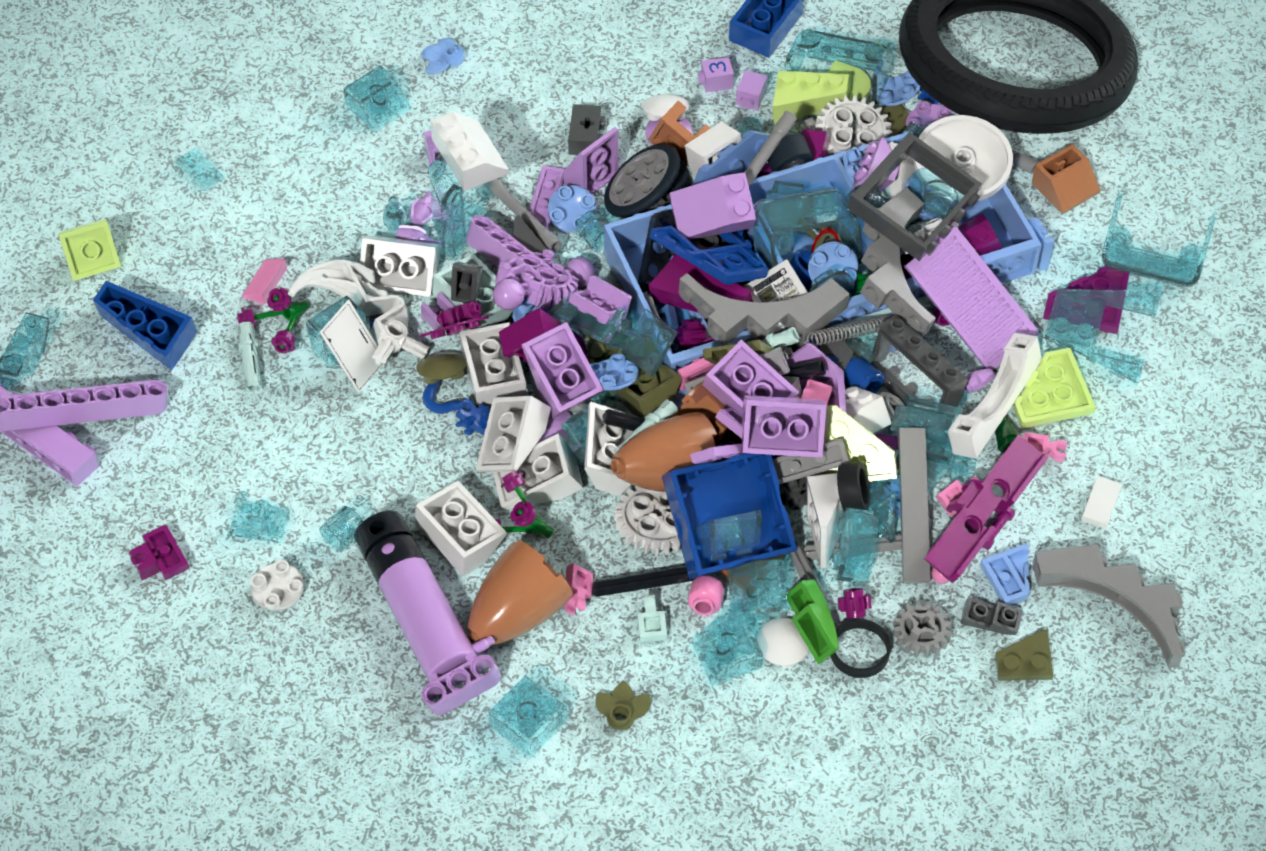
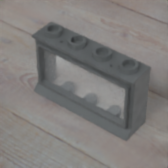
M897 315L879 324L878 327L880 329L868 362L885 375L883 386L891 394L898 397L932 431L947 424L955 416L968 378Z

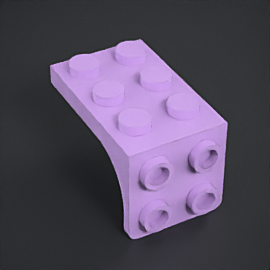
M811 343L805 344L788 357L789 359L786 360L788 366L818 359L824 361L826 367L825 375L800 379L802 393L809 379L832 386L827 406L837 405L846 412L844 371Z

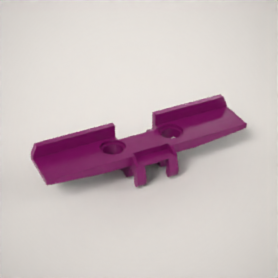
M1018 434L982 481L976 479L966 481L961 488L963 494L960 498L951 501L947 506L946 510L949 513H952V511H957L958 513L924 557V560L951 583L955 582L982 547L989 550L993 546V540L1008 520L1011 521L1015 516V512L1010 506L1017 501L1049 456L1040 453ZM993 485L1001 487L1003 490L1002 497H998L993 493ZM995 511L999 516L990 527L986 528L984 523Z

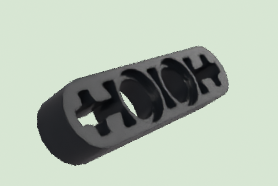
M668 211L654 213L649 222L638 278V285L642 293L649 291L648 285L650 283L647 284L646 281L652 282L654 279L649 275V266L651 264L656 265L659 274L668 263L670 250L663 246L662 251L659 254L656 253L653 249L654 240L650 238L651 228L662 227V224L659 223L661 218L666 222V226L672 225L675 228L674 216Z

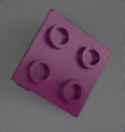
M472 301L446 311H441L437 316V322L441 325V328L419 336L430 335L432 340L446 336V334L447 336L453 335L465 329L468 330L481 326L479 321L488 319L489 316L481 317L480 304Z

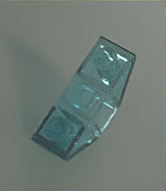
M25 313L0 358L1 376L20 380L33 375L45 353L50 324L49 318Z
M880 480L868 481L870 490L868 511L857 512L856 514L863 522L868 521L879 537L884 536L892 543L896 539L899 517L896 495Z

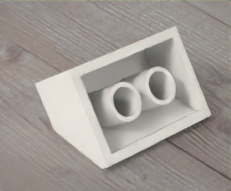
M451 112L431 120L432 140L464 191L510 174V170L477 119Z
M368 235L362 238L360 264L374 271L375 282L373 286L378 290L431 297L433 278L437 274L441 244Z
M590 402L588 404L584 469L596 489L620 496L631 484L619 479L612 472L611 460L614 456V450L633 431L604 424L602 415L607 409H615Z
M459 481L454 482L416 505L415 525L462 576L483 565L507 535V532Z

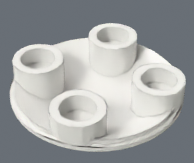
M661 94L644 100L642 109L647 113V119L657 121L679 100L686 106V110L677 119L682 120L685 118V112L689 109V103L686 99L677 95Z
M278 560L273 564L263 567L250 579L251 595L254 601L260 607L270 611H280L291 607L300 599L304 590L302 574L285 560Z
M789 618L770 620L761 627L757 634V651L772 664L791 668L803 660L809 652V648Z

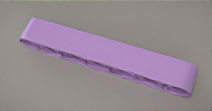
M159 380L0 396V432L161 414L167 407V385Z

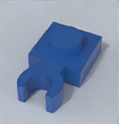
M464 398L459 405L464 407L466 411L460 409L456 412V417L460 420L468 419L471 421L469 428L484 436L491 408L482 403L475 407L470 399Z

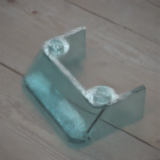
M811 29L798 33L786 57V71L799 72L805 57L833 63L837 60L854 67L874 71L872 75V101L875 102L874 104H877L894 67V54L883 44Z
M440 155L436 161L431 162L427 171L430 184L432 221L445 256L456 261L469 246L466 242V237L472 217L484 216L490 219L493 213L463 199L461 185L443 156Z
M834 187L761 199L753 206L756 221L753 225L755 252L762 258L768 267V271L777 265V256L784 255L792 249L794 244L793 233L836 225V231L841 236L842 243L850 247L855 253L858 265L863 264L861 262L863 257L861 226L856 215L847 209L849 202L844 193Z
M1118 193L1102 250L1101 259L1103 264L1109 269L1188 288L1196 285L1200 279L1216 217H1210L1202 247L1196 245L1185 246L1181 250L1179 258L1130 247L1132 240L1130 232L1125 228L1115 226L1123 194Z

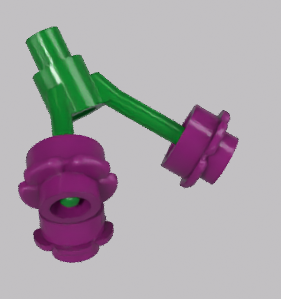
M281 287L280 289L274 288L269 293L267 304L270 308H273V311L253 315L251 308L244 309L242 307V313H237L239 324L251 322L254 328L256 327L255 320L283 315L285 319L290 321L286 331H278L275 337L271 339V343L279 353H287L295 349L296 338L291 333L299 316L308 310L309 306L306 301L291 302V296L288 295V291Z
M515 470L502 478L504 483L501 485V488L504 487L507 493L515 490L521 502L514 506L510 514L511 520L517 526L502 528L507 533L534 532L537 535L542 534L547 538L551 537L554 529L546 525L547 522L540 518L534 506L528 501L520 486L526 483L522 477L523 473L517 474ZM495 519L501 526V519Z

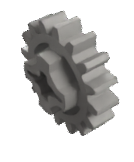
M916 601L915 607L906 604L905 611L899 610L897 618H894L893 637H897V646L905 645V653L913 650L914 657H918L919 653H923L925 658H928L931 651L935 655H939L940 648L946 649L948 641L951 640L952 622L947 621L948 613L940 614L941 607L939 605L934 609L930 608L931 602L929 601L925 606H921L920 601Z

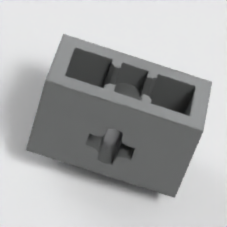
M573 104L568 137L569 155H578L603 136V134H600V130H605L606 116H601V106Z

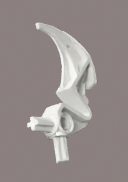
M333 260L315 265L307 269L291 286L288 295L293 297L304 288L320 287L331 290L346 300L349 299L360 317L383 314L375 319L370 331L372 338L378 346L372 355V358L376 360L375 363L378 365L380 363L385 364L391 353L400 352L401 349L422 359L429 351V346L408 337V314L403 298L397 295H389L387 291L375 288L373 286L375 282L374 271L359 263L348 260ZM364 290H366L368 293H370V294H371L372 296H374V297H371L370 295H366V293H365Z

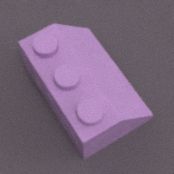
M742 340L706 374L702 384L727 408H733L741 415L743 412L744 395L795 398L799 394L797 389Z
M744 395L742 453L822 458L826 403L823 400Z

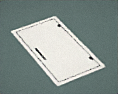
M348 299L323 327L320 334L355 390L359 393L384 363L378 365L375 363L376 360L372 358L378 346Z

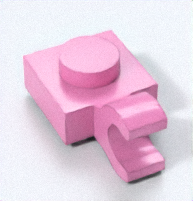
M974 475L972 478H970V479L967 480V481H969V480H972V479H976V480L980 481V480L976 477V475ZM955 480L935 496L945 510L951 501L960 498L963 494L961 488L966 482L961 485L958 480ZM946 510L950 517L958 513L957 511H952V513H949Z
M573 563L567 566L565 579L573 591V597L565 604L564 610L571 615H575L576 608L581 611L585 610V599L592 597L593 573Z

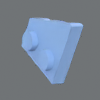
M1038 218L1028 219L1030 226L1042 244L1037 268L1039 271L1048 270L1054 239L1053 237L1044 236L1047 234V229L1042 226Z
M1027 543L982 559L980 563L999 600L1010 606L1029 598V546Z

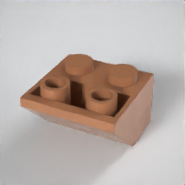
M1073 144L1035 165L1031 184L1062 214L1100 193L1099 185L1088 158Z

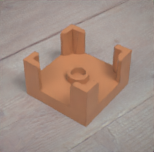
M678 100L660 119L648 140L654 145L665 144L675 148L680 160L688 167L685 145L709 130L710 127L704 125L695 136L676 120L686 110V106Z
M701 382L682 399V406L672 417L695 412L705 415L717 433L713 437L717 446L730 429L716 419L715 416L719 410L727 409V407L702 385L703 382Z

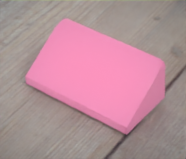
M282 258L265 259L243 292L242 297L264 305L270 291L277 286L287 270L286 260Z

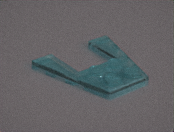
M1057 289L1044 338L1063 348L1070 347L1072 353L1075 351L1086 357V360L1094 364L1096 362L1109 369V372L1117 376L1121 375L1138 385L1144 359L1095 347L1105 305L1155 317L1162 291Z

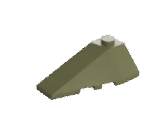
M608 351L601 358H596L594 363L610 359L612 355L617 353ZM624 355L626 360L633 362L638 367V378L634 383L625 388L611 391L633 415L645 418L649 413H653L666 399L669 402H673L682 381L680 374L669 366L661 364L659 367L652 366L650 361L643 360L640 363L632 361L631 356Z

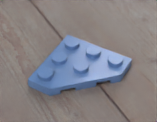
M747 131L742 135L743 140L736 145L731 144L717 155L718 159L710 165L705 164L699 168L693 185L720 176L745 172L770 135L759 131Z

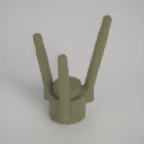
M590 334L585 336L589 364L594 363L595 358L604 356L606 350L617 354L623 353L622 350L613 346L610 342L605 343L600 336H591Z

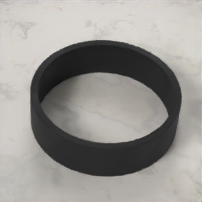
M853 619L846 621L837 627V638L845 631L851 629H866L874 632L882 639L887 653L884 659L873 667L855 668L841 661L835 652L831 655L834 665L844 674L855 678H867L878 674L885 668L889 660L891 643L888 634L880 625L870 620Z

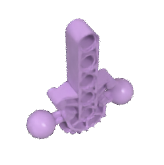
M474 216L471 219L466 242L498 267L495 279L496 285L493 289V300L501 309L514 310L522 304L524 298L535 305L536 308L543 307L545 310L547 308L553 310L557 308L564 309L565 306L571 305L569 303L571 293L578 291L577 288L586 287L590 277L595 276V267L590 260L584 257L572 259L564 269L563 265L553 263L555 255L553 251L545 249L542 253L531 252L489 218Z

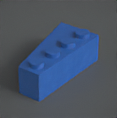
M108 281L104 282L93 299L96 309L102 318L171 371L198 332L191 316Z

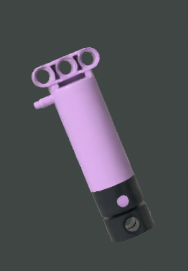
M388 510L374 514L364 520L356 528L354 533L355 542L429 682L422 690V699L430 711L436 715L446 714L496 686L501 679V673L491 656H477V654L495 643L493 637L483 638L471 645L403 516L397 511ZM491 668L487 674L481 675L483 670ZM461 682H466L463 687L457 688ZM442 695L441 699L432 702L436 696Z

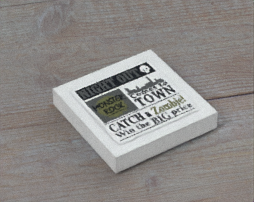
M787 259L770 269L766 278L755 279L744 286L747 290L751 291L753 302L784 301L808 293Z

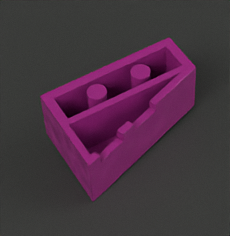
M540 308L531 311L526 316L499 331L503 355L511 358L513 355L523 357V361L527 362L521 345L562 323ZM571 330L589 362L584 338Z

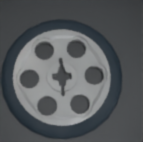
M665 144L652 145L642 149L625 161L612 176L605 190L604 205L608 213L615 217H631L642 213L659 201L670 189L679 173L680 157L677 150Z

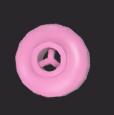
M712 576L697 577L690 586L687 598L688 605L697 614L706 616L715 614L720 610L725 593L723 584Z

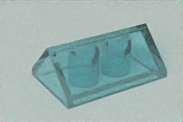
M573 291L549 310L548 314L562 323L567 322L573 329L607 346L630 352L633 348L631 320L626 318L611 324H602L596 320V317L589 313L580 312L577 306L569 303V298Z

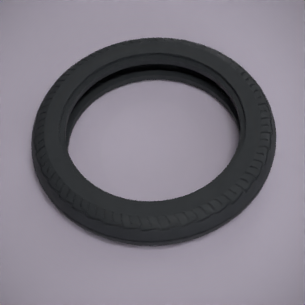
M912 0L907 6L900 23L899 46L901 55L909 73L917 84L933 99L959 115L978 117L1001 130L1019 133L1031 132V134H1052L1091 126L1110 116L1125 102L1137 78L1138 55L1132 36L1122 20L1100 0ZM1003 11L1024 14L1050 22L1074 35L1092 53L1099 70L1088 79L1067 87L1035 89L1013 86L987 78L961 64L945 48L939 38L938 30L947 22L957 17L975 12Z

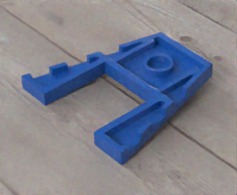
M672 225L651 228V239L724 284L732 285L737 282L754 281L755 279L767 277L768 267L757 252L753 253L751 242L743 238V230L718 234L729 246L699 250Z

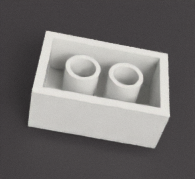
M509 322L460 332L461 351L466 362V370L476 407L482 403L490 408L493 398L527 396L526 381L519 356L513 355L511 358L503 355L499 331L510 325Z

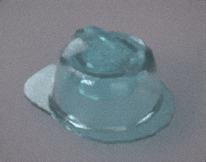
M926 168L916 170L909 180L911 192L925 203L923 206L925 212L933 217L941 218L947 216L963 198V194Z

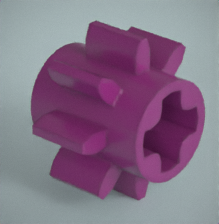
M682 320L683 326H679L675 330L676 342L678 345H682V349H688L706 339V329L702 324H699V320Z
M863 588L843 590L844 597H838V608L841 612L846 613V618L866 616V609L872 608L871 595L864 594Z

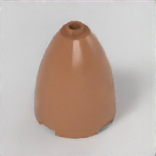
M699 412L683 414L660 421L642 430L623 444L611 460V470L619 479L643 489L666 492L662 476L670 471L698 465L692 463L690 454L716 447L713 437L717 433L709 419Z
M521 540L510 544L502 553L479 588L467 624V631L469 632L467 637L473 644L489 636H492L495 641L493 645L515 639L545 622L573 597V591L560 573L556 575L553 568L545 562L546 558Z

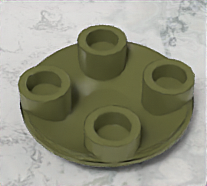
M437 352L421 359L417 363L416 369L418 374L424 377L425 383L435 384L442 379L462 378L465 375L466 362L464 356L459 353Z

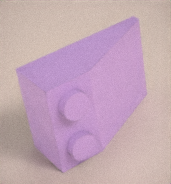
M616 127L612 128L577 155L564 170V185L580 186L593 195L609 183L612 176L618 171V129Z
M745 172L720 176L669 193L676 228L688 240L751 229L756 221Z
M567 322L521 345L540 397L546 405L551 407L550 415L552 419L596 397L603 391L599 380Z

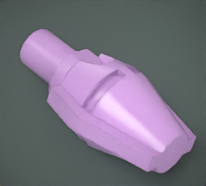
M427 191L424 197L421 199L417 198L411 204L409 219L415 225L423 226L432 219L435 208H433L435 193L433 191Z
M400 225L395 238L440 244L439 241L430 239L426 235L427 231L419 226Z
M986 368L969 373L966 376L968 380L963 393H972L983 389L996 377L992 369Z

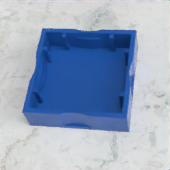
M743 453L725 461L702 463L670 471L662 476L689 580L797 551L789 517L781 501L779 481L771 455Z

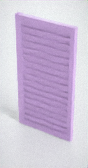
M951 226L952 230L944 240L940 238L936 242L938 246L930 256L926 254L920 261L914 258L904 267L985 369L991 368L993 371L1001 364L1004 356V347L1014 333L1035 336L1039 333V330L956 226Z

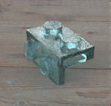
M580 411L570 416L561 426L568 435V438L565 440L583 464L585 462L588 417L583 411Z

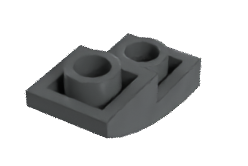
M969 596L965 601L960 623L1001 634L1016 635L1023 610L999 601L995 605H991Z

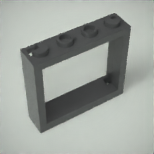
M908 132L853 193L847 209L920 261L926 254L930 256L938 246L936 242L940 238L944 240L948 236L954 221L957 223L961 221L967 212L965 210L968 205L971 207L975 205L980 198L977 193L982 183L911 132ZM907 155L964 195L924 242L867 202Z

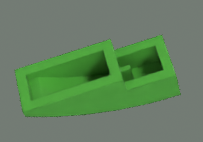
M815 579L803 580L785 595V598L795 613L791 620L817 664H822L839 649L837 633L829 607Z

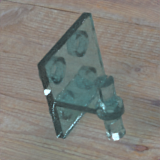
M617 307L612 319L607 321V328L600 339L610 344L616 331L628 335L629 337L622 348V354L648 375L654 377L678 332L645 308L633 329L620 325L627 312Z

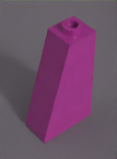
M677 254L674 255L648 285L650 295L654 301L699 313L690 302H685L679 294V281L686 273L705 289L735 300L753 302L751 291L737 283L732 285L724 284Z

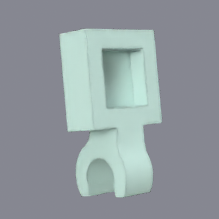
M644 595L645 612L638 613L637 617L640 642L667 640L665 611L656 612L655 595Z

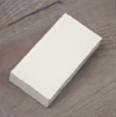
M1097 476L1081 521L1107 529L1122 488V483Z

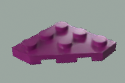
M1104 266L1098 269L1097 273L1089 277L1083 276L1069 283L1068 287L1060 291L1055 290L1048 293L1043 319L1117 334L1130 271Z

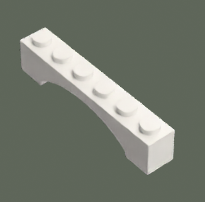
M1020 333L1013 334L1004 347V356L1000 368L984 399L968 415L959 414L949 428L948 434L953 454L977 459L1042 360L1037 336Z

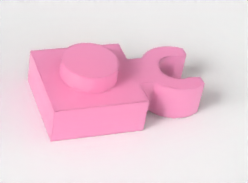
M1023 432L1022 437L1040 453L1048 455L1057 462L1065 461L1066 453H1061L1057 450H1066V441L1057 440L1049 442L1048 435Z

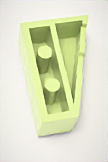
M778 71L773 100L774 124L778 122L785 111L793 113L797 117L796 121L803 120V116L813 114L819 116L821 109H825L828 102L833 104L835 98L842 102L844 96H847L849 100V74Z

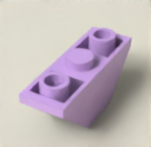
M881 137L876 143L874 141L870 142L864 149L865 155L858 164L860 168L853 176L855 179L851 188L853 191H856L891 152L885 138ZM899 167L890 174L873 194L879 195L895 181Z

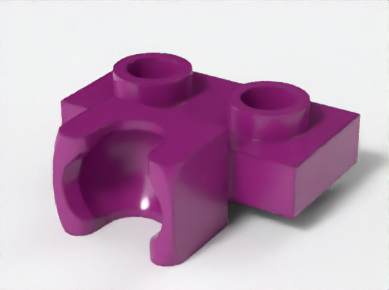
M166 524L142 535L145 544L129 552L132 564H139L137 569L141 580H145L159 573V571L164 579L167 580L190 569L188 562Z

